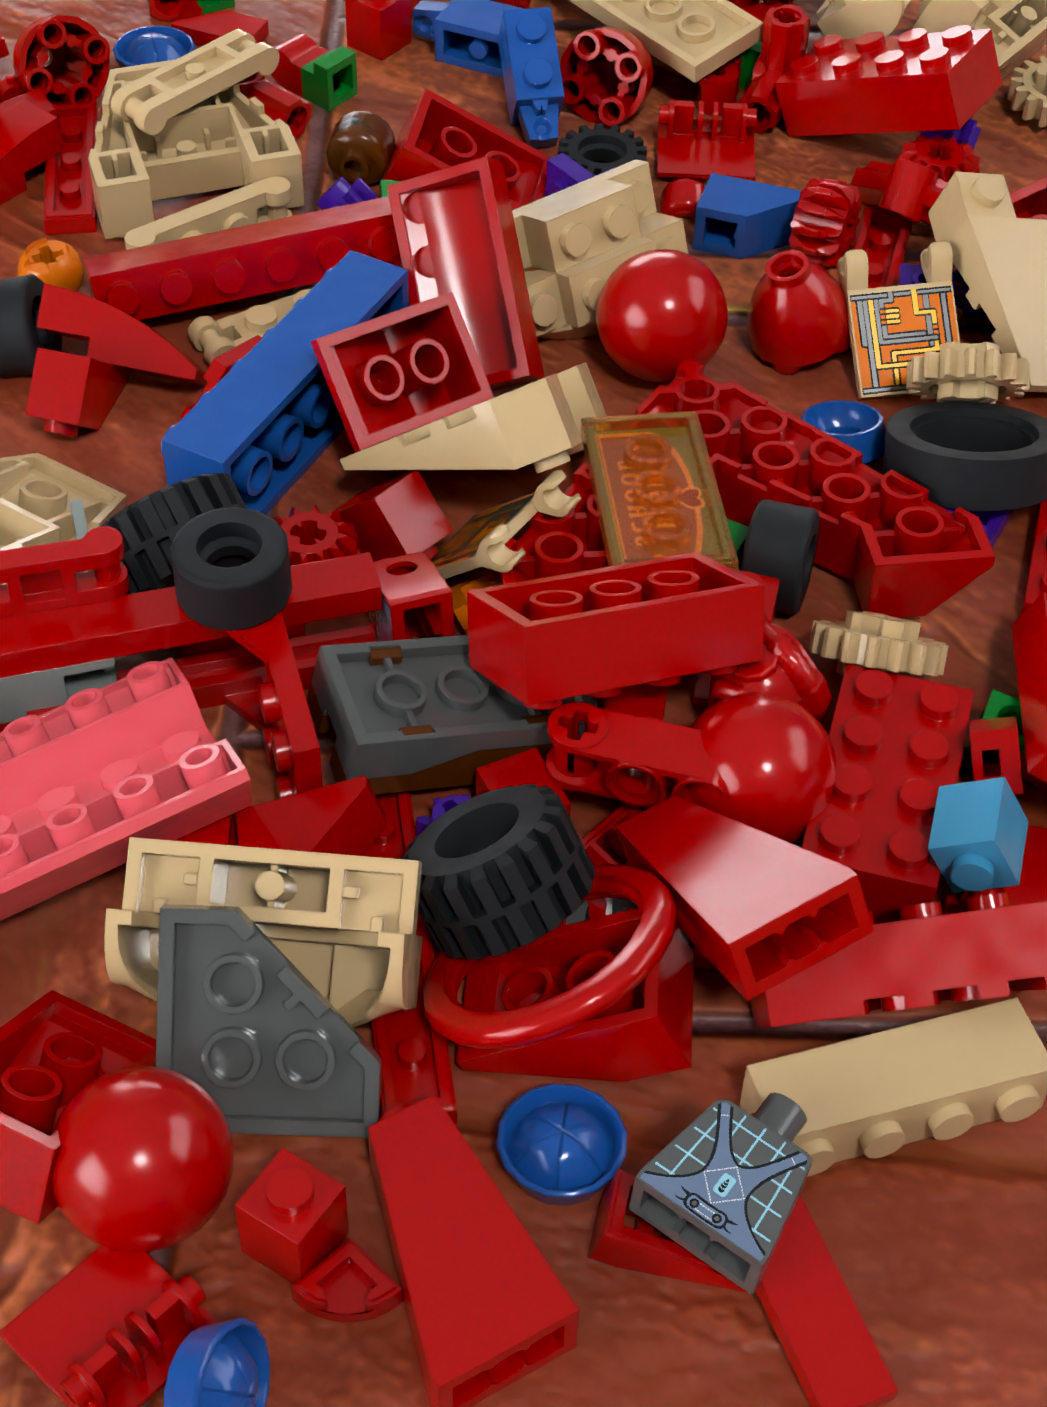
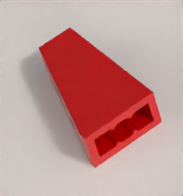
M673 795L615 826L628 865L653 873L672 891L677 908L676 925L747 1001L874 932L858 874L851 868Z
M435 1094L413 1105H398L383 1114L377 1123L369 1126L370 1168L399 1285L403 1289V1301L429 1406L471 1407L574 1349L577 1343L578 1307Z

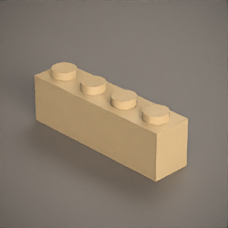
M1018 997L746 1065L739 1106L749 1114L755 1113L770 1093H780L797 1103L804 1111L807 1122L792 1143L806 1151L812 1158L813 1162L808 1176H813L827 1170L836 1162L863 1155L868 1158H881L894 1153L904 1144L931 1137L937 1140H949L962 1135L972 1126L1002 1119L1004 1122H1017L1031 1116L1038 1109L1042 1108L1047 1095V1051Z

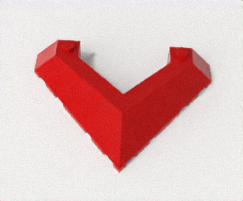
M693 359L683 360L676 368V377L666 387L659 385L635 410V416L628 423L623 422L611 434L625 435L693 431L716 515L747 527L750 525L758 502L764 499L817 509L820 516V525L814 563L851 580L862 611L881 613L897 618L926 616L994 566L996 556L979 517L961 507L955 509L954 514L928 500L930 490L892 469L885 475L862 463L863 453L787 411L783 413L768 405L767 400L731 380L726 383H717L703 375L704 365ZM589 459L574 472V482L564 492L565 495L570 497L579 493L582 498L581 501L563 517L537 512L530 519V528L518 540L511 538L505 543V546L512 551H519L523 548L526 556L509 572H500L502 585L611 566Z

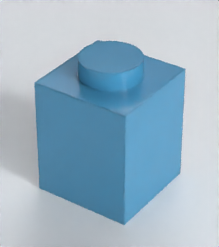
M998 777L939 786L928 851L953 893L983 891L1020 884L1029 821L1006 778Z

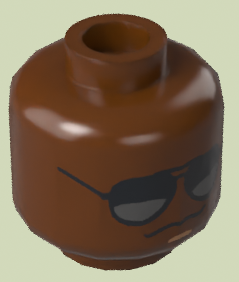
M353 111L345 114L335 124L326 150L330 169L338 178L343 176L351 185L358 178H361L368 186L377 183L384 176L396 145L394 132L388 122L377 114L368 111Z

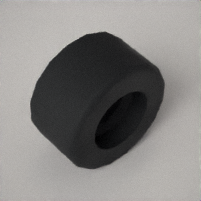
M34 274L0 280V378L2 379L32 375L37 347L61 352L62 337L50 334L36 327L44 282Z
M764 499L758 502L754 510L744 544L740 570L780 579L776 612L795 615L800 611L813 568L819 535V511L814 508Z
M239 507L213 509L193 517L181 527L170 546L177 602L186 615L196 622L209 628L226 631L248 629L271 620L286 606L292 592L288 540L284 530L273 518L257 510Z

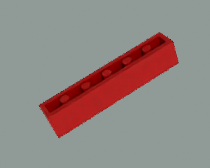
M389 196L83 259L92 298L112 305L137 320L318 283L323 278L325 272L329 268H333L350 250L395 266L402 265Z

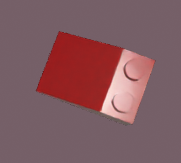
M425 88L400 130L393 154L382 180L404 181L488 156L503 163L511 206L515 210L545 197L547 159L551 157Z
M453 291L311 341L354 452L374 446L494 398Z
M640 908L557 927L523 947L521 946L508 953L494 957L490 955L477 959L466 975L463 1008L486 1013L511 1011L538 1004L568 991L598 972L625 947L640 924ZM675 924L673 939L660 962L638 986L610 1008L583 1024L555 1036L517 1047L479 1049L458 1045L456 1062L462 1070L617 1082H627L691 1068L694 952Z
M50 990L0 1027L1 1206L36 1224H40L58 1207L52 1192V1174L61 1143L58 1130L53 1134L52 1132L59 1116L70 1100L94 1079L125 1067L156 1066V1039L54 990Z

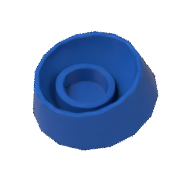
M154 25L140 27L125 33L115 42L113 47V53L120 68L175 60L195 50L193 39L182 30L169 26Z
M845 400L825 401L812 405L803 412L801 417L803 421L863 453V464L876 461L884 455L886 426L880 412L870 405Z
M551 1083L528 1090L508 1106L498 1124L497 1149L505 1169L528 1196L548 1205L570 1206L589 1200L611 1181L627 1155V1130L618 1110L601 1094L580 1085Z
M236 1318L202 1326L190 1332L178 1347L169 1367L164 1389V1407H266L270 1389V1358L266 1340L256 1324L247 1319Z

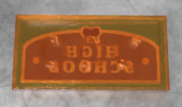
M697 412L581 418V439L583 441V449L609 567L698 552L738 572V558Z

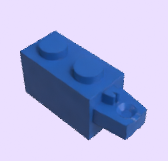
M421 0L413 9V32L435 42V61L503 77L498 45L503 10L523 8L490 0H451L449 3Z
M551 7L503 10L498 45L510 125L521 126L526 144L533 148L556 146L558 140V119L565 96Z

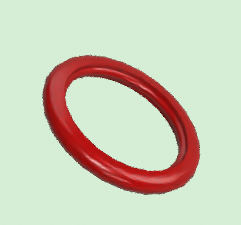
M616 864L595 865V877L591 880L593 887L590 893L582 900L598 898L626 899L636 903L641 912L639 926L630 941L613 960L590 978L550 999L511 1011L486 1013L466 1010L457 999L461 981L477 959L467 960L466 956L456 959L447 956L446 952L442 951L431 965L423 986L425 1017L433 1029L445 1038L460 1046L479 1049L517 1047L550 1038L583 1024L613 1006L632 991L660 962L673 939L677 908L672 891L653 873L635 866Z

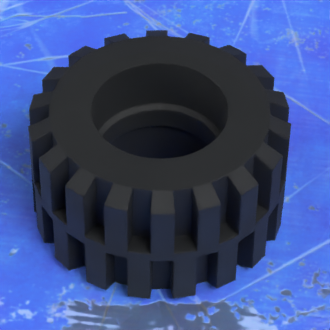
M226 473L203 474L179 481L134 502L116 513L102 525L117 529L123 537L125 554L121 562L128 569L130 588L126 595L175 586L170 546L177 531L193 517L213 509L230 507L247 509L230 475Z
M536 784L499 788L460 803L438 817L414 838L408 846L409 850L401 858L422 862L418 912L438 949L441 952L445 951L447 956L456 959L466 956L467 960H473L490 955L494 957L508 953L552 931L581 906V900L590 893L593 887L591 880L595 877V868L559 795L555 794L553 789L547 786L537 787Z

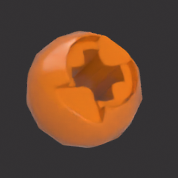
M40 238L29 244L18 257L17 276L34 274L46 284L77 292L83 285L85 272L80 254L68 243L57 240L47 241V238Z

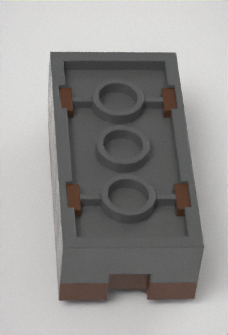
M468 635L320 646L306 700L318 733H326L335 742L329 764L336 783L366 775L375 795L474 785L476 784V768L533 748H537L546 762V755L553 747L547 735L548 717L556 708H528L520 700L504 689L494 685V682L470 667ZM586 694L563 699V704L585 702L598 707L594 697ZM583 721L579 722V740L585 732V723ZM574 754L572 758L568 760V766L574 763Z

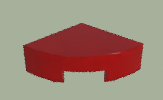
M351 1238L291 1287L293 1301L301 1308L315 1316L337 1322H359L373 1319L386 1314L403 1302V1289Z

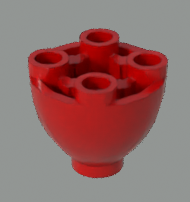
M53 14L34 20L21 32L14 46L13 68L19 85L26 93L40 88L52 105L95 104L108 80L110 46L108 41L97 32L94 26L81 18Z
M610 26L585 30L571 40L561 58L560 70L565 96L563 102L569 104L571 109L586 121L603 124V126L617 125L639 111L651 92L654 78L651 56L643 42L629 31Z
M787 250L771 257L765 266L766 273L754 288L747 311L746 325L752 350L763 361L773 364L776 372L793 374L801 370L803 366L821 362L834 353H840L849 349L851 341L846 298L842 286L822 267L809 262L808 257L800 251Z

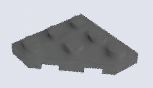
M164 904L160 907L156 1067L177 1071L201 1085L222 1109L231 1133L368 1138V1127L377 1123L380 1119L382 1058L240 907Z

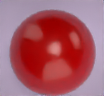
M671 249L648 250L624 261L612 272L605 282L597 304V329L606 352L625 372L646 381L671 382L676 377L677 366L683 360L693 359L705 366L717 353L723 342L728 324L727 301L717 277L697 258Z
M749 692L730 696L706 709L690 726V728L702 730L701 739L703 747L714 766L720 772L730 800L727 801L725 796L712 786L702 783H690L687 785L693 803L791 844H795L804 838L808 821L820 814L831 801L834 795V783L837 774V760L833 745L827 732L814 715L788 698L765 692Z
M141 1065L108 1072L91 1081L70 1100L53 1129L52 1134L58 1130L61 1143L52 1174V1192L57 1205L65 1218L77 1231L89 1240L104 1247L125 1252L149 1253L175 1246L203 1228L216 1213L226 1196L234 1163L233 1139L229 1124L214 1098L197 1082L177 1071L163 1067Z

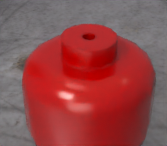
M689 178L674 180L667 184L661 194V213L678 218L688 217L695 220L696 206L705 189V185Z

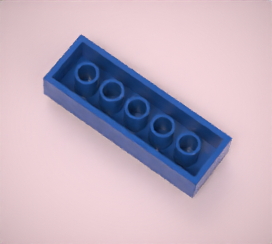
M352 250L333 268H329L323 278L304 297L299 298L293 308L274 327L269 328L262 339L242 359L237 360L231 370L210 391L205 392L198 403L177 424L172 425L161 439V453L164 457L167 486L198 475L226 473L231 476L246 508L257 510L266 515L345 429L311 341L408 307V270Z

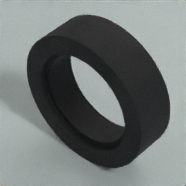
M935 402L903 409L893 414L886 423L882 474L885 475L892 469L930 490L928 500L944 508L957 509L961 507L970 511H1002L1039 504L1047 500V418L1019 408L982 402Z

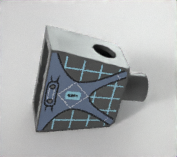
M770 1093L753 1116L730 1100H716L639 1171L635 1177L629 1210L753 1295L762 1280L797 1203L813 1162L806 1151L792 1143L807 1122L804 1111L792 1099L780 1093Z

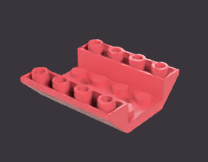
M172 657L161 662L150 661L133 668L125 678L100 689L88 688L73 694L64 705L39 716L27 715L9 723L0 732V921L127 863L129 837L175 841L252 805L251 779L246 767L226 738L216 742L204 722L189 682Z

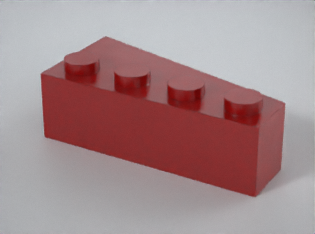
M1008 892L966 898L968 912L947 915L942 913L941 901L898 907L900 921L880 924L874 923L873 910H870L868 912L874 929L873 933L752 998L754 1026L776 1027L870 1014V1011L882 1010L884 1012L930 1007L940 1004V1001L947 1000L958 1002L1011 996L1010 992L1047 991V901L1010 906Z

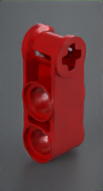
M585 702L562 704L554 709L548 717L547 735L553 747L546 755L545 771L549 780L557 787L568 791H582L617 799L632 806L652 807L673 795L692 802L687 785L690 783H702L716 788L725 796L727 801H730L727 786L703 747L701 739L702 730L667 723L652 716H635L598 708ZM583 721L585 723V732L579 740V722ZM574 754V772H570L568 770V760Z

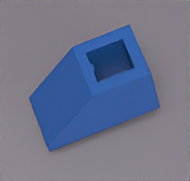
M711 173L696 206L692 249L744 259L789 245V238L792 232L790 224L794 218V207L798 205L801 190Z

